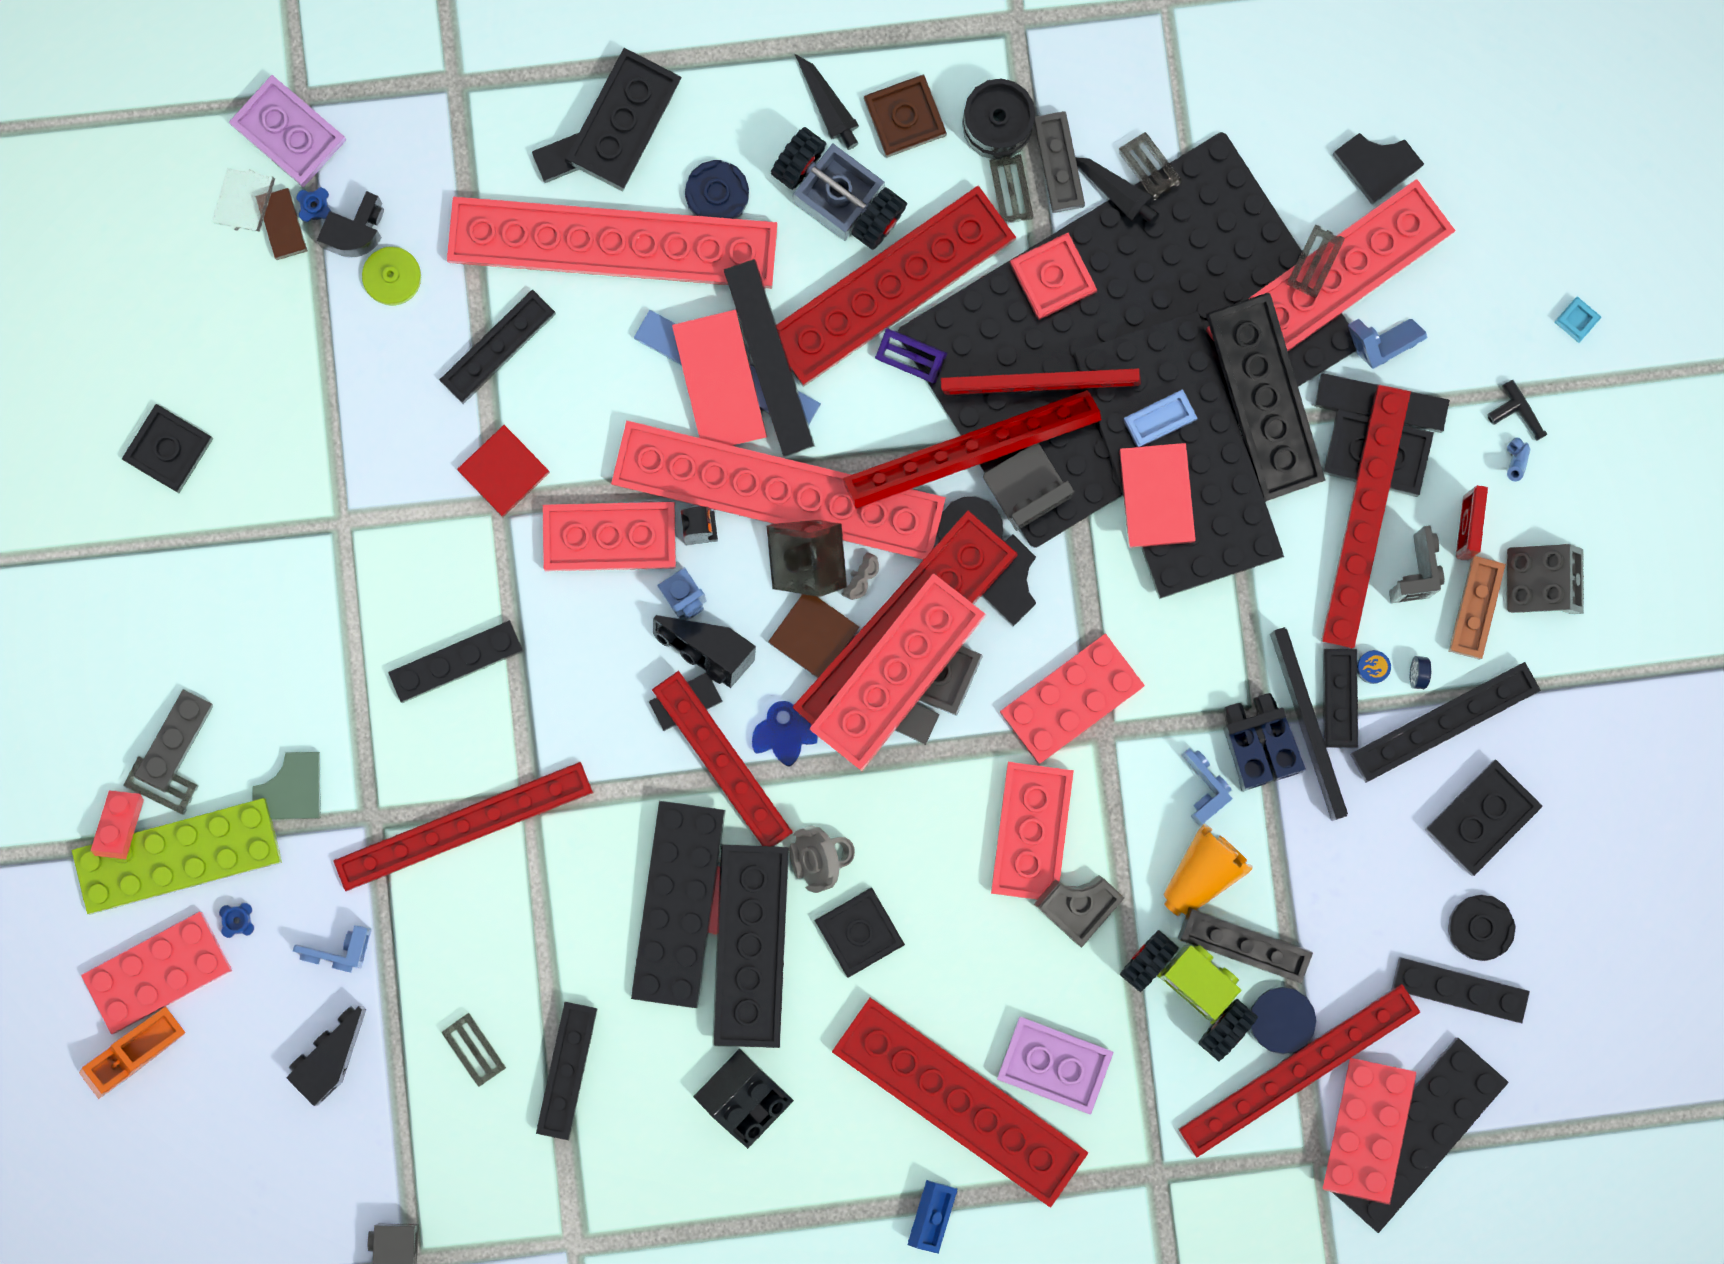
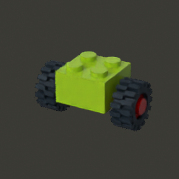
M1157 930L1134 954L1130 962L1121 971L1120 976L1139 992L1143 991L1157 976L1207 1020H1211L1210 1024L1212 1025L1203 1034L1198 1044L1219 1062L1230 1053L1251 1029L1258 1016L1238 998L1235 999L1242 991L1236 985L1239 979L1227 968L1224 967L1222 969L1220 967L1218 969L1211 963L1214 957L1200 945L1194 947L1192 945L1183 946L1173 958L1179 947L1164 933Z

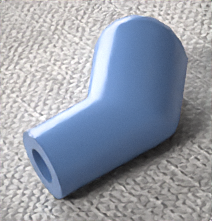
M1516 437L1507 446V451L1514 455L1511 459L1507 476L1514 482L1520 481L1523 478L1531 451L1527 442L1524 443L1521 438Z

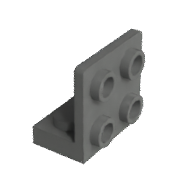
M1039 443L1027 447L983 474L985 483L1015 531L1066 502L1074 494V490L1069 482L1063 483Z
M1431 525L1423 526L1413 535L1419 574L1402 577L1403 580L1397 581V585L1389 590L1391 604L1430 599L1441 591V585H1444L1445 582L1444 571L1441 565L1437 566L1435 553L1439 552V539L1437 533H1432Z
M1571 544L1508 548V612L1562 611L1568 614H1584V549Z

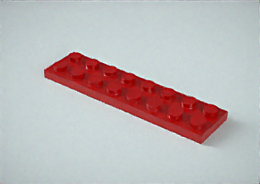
M978 185L777 324L791 371L803 387L1016 240V236Z
M967 511L792 708L813 725L933 573L972 604H975L1018 556L1017 552L971 512Z
M870 997L832 1050L833 1054L1050 1208L1089 1153Z

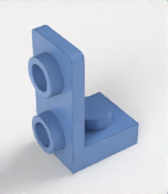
M1360 319L1348 324L1357 354L1372 369L1386 363L1393 357L1413 348L1428 338L1426 331L1413 319H1408L1380 336L1372 326L1368 328Z
M685 567L657 585L679 619L684 616L687 619H691L704 610L703 604L707 602L702 589L698 588Z
M1189 748L1182 756L1215 794L1214 797H1211L1207 793L1193 805L1197 811L1191 817L1200 826L1233 799L1229 794L1232 789L1220 775L1215 778L1207 769L1210 763L1199 750L1193 752Z
M354 925L353 931L348 930L343 945V950L347 951L346 957L300 945H294L293 952L301 953L299 960L319 965L321 958L333 961L332 968L351 973L353 967L362 968L372 929Z

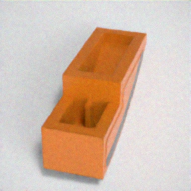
M165 1006L83 1066L79 1074L96 1097L100 1099L161 1054L186 1032Z

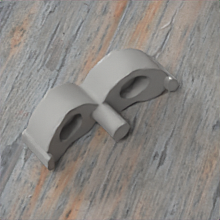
M866 552L858 572L855 570L851 571L850 575L853 578L850 584L844 588L843 593H841L842 596L854 600L866 594L868 579L874 578L879 572V562L876 555Z

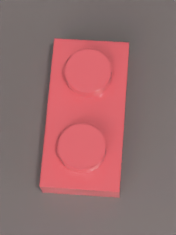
M109 790L91 847V851L95 856L118 859L127 858L144 802L141 794Z

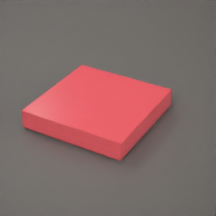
M1069 233L1034 248L1009 262L1038 320L1097 292V288Z

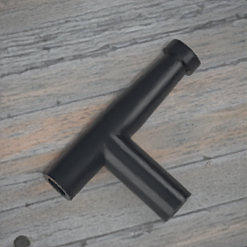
M1511 380L1504 384L1502 387L1510 401L1487 414L1491 424L1495 425L1518 411L1535 435L1536 441L1548 435L1546 430H1543L1515 381Z

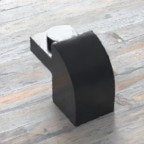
M366 191L354 220L329 211L316 240L320 247L344 257H359L372 251L382 238L378 230L372 228L373 225L377 226L380 223L384 213V208L381 207L383 203L379 196Z

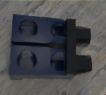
M1271 693L1253 699L1258 715L1250 718L1246 717L1242 702L1224 708L1226 726L1223 728L1234 760L1242 792L1269 784L1272 781L1275 782L1300 774L1306 770L1286 719L1284 708H1278Z

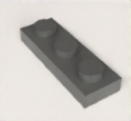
M1066 111L1036 116L1034 126L1052 213L1084 208L1085 201Z
M183 689L136 771L135 778L166 793L213 709V704Z

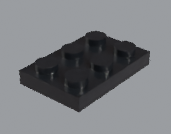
M1341 409L1337 410L1323 467L1325 475L1356 482L1370 420L1369 416ZM1403 426L1390 491L1414 497L1420 495L1434 432Z
M1495 759L1424 830L1471 876H1475L1543 805Z

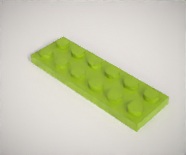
M266 798L136 832L133 835L126 859L95 856L91 851L92 845L71 850L86 912L89 915L283 863Z

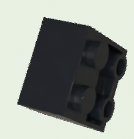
M740 1048L693 1096L714 1120L747 1149L794 1101Z

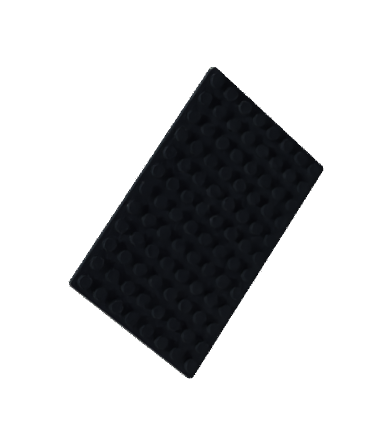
M1220 132L1134 184L1154 197L1149 206L1159 213V217L1153 224H1150L1141 216L1135 222L1130 221L1111 200H1108L1018 255L1020 256L1063 234L1069 233L1097 288L1096 293L1038 320L1009 263L1010 261L898 329L899 333L947 352V356L942 362V369L938 372L937 382H926L960 436L1084 392L1086 388L946 395L941 390V378L1079 371L1074 357L1075 351L1196 311L1199 312L1236 417L1215 343L1206 331L1207 327H1209L1206 313L1247 300L1302 261L1306 256L1226 133ZM1342 313L1288 351L1298 387L1357 351L1348 328L1349 323ZM902 342L906 350L930 360H935L936 356ZM914 361L918 369L930 373V367ZM1097 422L1039 443L1063 483L1068 481L1074 490V494L1066 502L1020 529L1032 548L1040 547L1122 496ZM1026 448L979 464V466L986 473Z

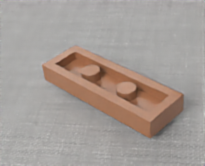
M1478 556L1471 558L1448 652L1478 660L1483 659L1506 564Z

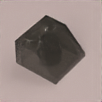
M811 520L766 526L772 589L822 597L847 587L841 523Z

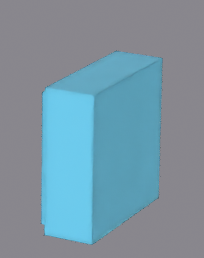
M1577 296L1554 323L1580 343L1602 317Z

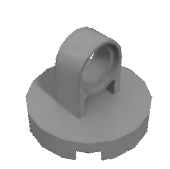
M813 825L795 831L793 836H796V841L790 844L789 853L790 862L797 879L803 877L808 884L805 888L813 893L833 888L838 881L839 868L851 864L854 859L855 847L853 843L846 837L830 838L820 827ZM836 843H840L843 847L844 854L841 860H838L835 849Z

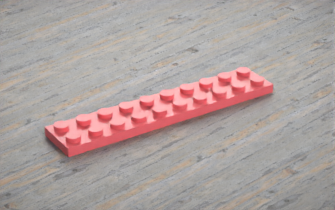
M453 197L447 262L453 264L728 285L724 269L755 259L764 287L772 289L778 223Z
M627 420L611 482L614 486L701 507H709L710 509L924 560L934 548L946 499L943 496L909 489L855 509L843 480L844 477L851 474Z

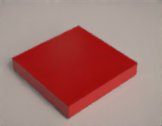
M505 424L457 468V471L502 517L550 474V471Z
M1476 485L1463 496L1455 556L1457 559L1468 561L1481 552L1488 487Z

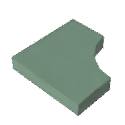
M285 752L283 766L277 775L265 784L252 786V801L266 798L272 820L320 819V752Z

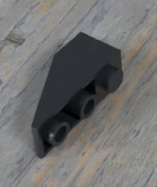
M659 615L653 618V634L657 641L666 647H673L680 652L681 657L691 665L697 664L718 684L723 683L731 689L755 661L756 646L729 627Z
M350 1006L339 1016L337 1021L340 1025L332 1033L328 1030L323 1032L313 1042L316 1048L307 1057L301 1054L289 1066L292 1072L286 1078L313 1106H319L343 1082L367 1010L364 1006H358L356 1009Z

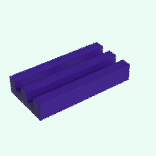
M886 328L875 359L928 382L936 383L938 372L942 369V362L946 358L947 352ZM890 338L936 356L933 361L889 342ZM886 349L930 367V373L885 355Z

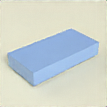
M1182 389L1124 417L1123 421L1136 447H1143L1196 421L1198 418Z

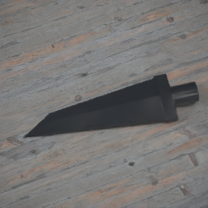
M795 54L828 130L831 140L841 137L847 150L855 148L859 144L852 132L859 127L856 119L851 116L816 66Z
M1076 157L1077 167L1130 221L1135 222L1141 216L1150 224H1153L1158 219L1159 213L1149 206L1154 198L1151 194L1090 158Z

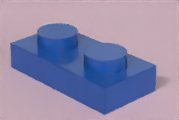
M926 1180L911 1229L908 1246L939 1254L957 1194V1188Z

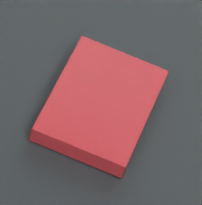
M1186 443L1120 449L1129 548L1195 542Z

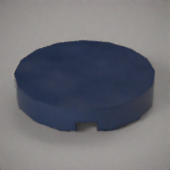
M711 160L701 163L691 172L686 182L685 199L689 210L694 216L737 219L743 214L748 204L749 186L746 176L737 166L722 162V160Z
M1285 987L1269 989L1259 996L1251 1007V1011L1258 1016L1250 1029L1257 1042L1268 1051L1280 1054L1296 1052L1307 1045L1314 1035L1316 1027L1314 1007L1306 996L1295 989Z

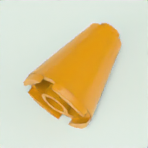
M1203 824L1197 831L1163 893L1167 899L1164 905L1178 917L1181 913L1186 915L1189 907L1198 910L1249 874L1253 869L1251 864L1246 863L1247 859L1221 835L1218 838L1210 833L1213 829L1206 824Z

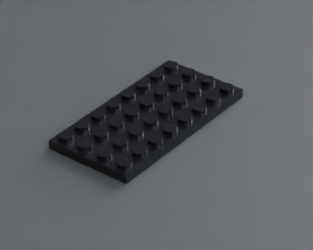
M1198 311L1074 352L1079 371L1140 370L1141 384L1139 386L1086 388L1100 410L1101 421L1097 423L1122 495L1123 485L1119 450L1136 447L1123 421L1124 417L1183 389L1198 418L1196 421L1143 446L1186 443L1196 541L1193 543L1141 547L1159 600L1285 557Z

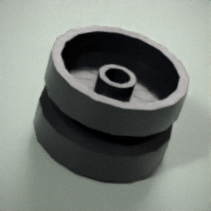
M1002 78L987 80L975 87L967 98L962 120L964 138L971 149L982 157L994 160L1010 158L1022 151L1030 140L1036 116L1034 102L1027 90L1014 81Z

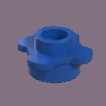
M320 187L316 191L311 192L306 190L298 192L296 199L300 202L301 211L299 212V217L302 221L309 222L311 219H326L331 209L328 207L327 202L329 193L325 188ZM316 202L317 206L311 207V203Z
M242 903L238 907H230L229 905L221 907L219 915L222 917L223 927L221 933L224 937L231 938L234 934L241 933L248 936L253 933L255 927L251 923L250 914L253 909L250 904ZM236 917L240 919V922L237 924L234 923V918Z

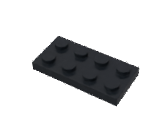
M624 47L573 143L565 162L623 192L682 77Z

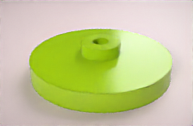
M384 247L375 251L368 257L363 266L362 281L367 293L371 298L383 305L396 306L406 303L414 297L421 284V269L412 254L399 247Z

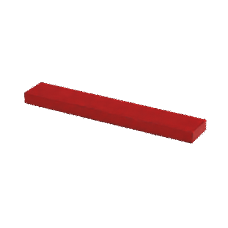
M1139 369L941 378V390L946 395L1128 387L1141 384Z
M679 670L651 689L762 846H775L791 835L793 831Z

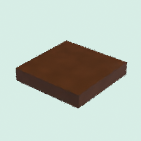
M924 74L863 97L886 158L947 136Z
M806 589L768 643L818 678L848 645L860 627Z

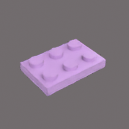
M271 75L229 121V124L303 188L346 141V138L274 75Z
M1019 1016L997 1080L1091 1115L1114 1052Z

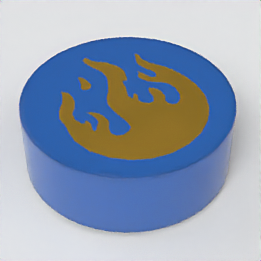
M1368 651L1357 662V673L1368 684H1378L1384 681L1391 672L1389 658L1380 651Z

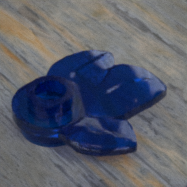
M778 701L769 708L767 719L755 727L752 747L756 754L772 749L778 760L790 767L799 758L802 744H816L818 737L809 730L812 725L799 715L793 708L794 704L788 701ZM783 711L787 712L790 716L789 721L785 724L777 721V715Z

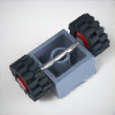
M803 127L802 130L800 129L792 137L791 142L785 146L784 151L780 153L779 159L775 161L770 174L791 190L795 189L799 184V187L793 193V203L842 240L846 241L850 235H853L871 250L876 249L884 238L887 237L890 230L894 228L908 203L885 187V181L834 143L831 144L821 157L827 143L807 127Z

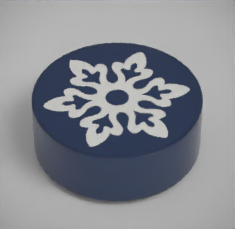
M1414 656L1410 666V686L1413 689L1424 690L1428 687L1431 679V661L1428 657Z

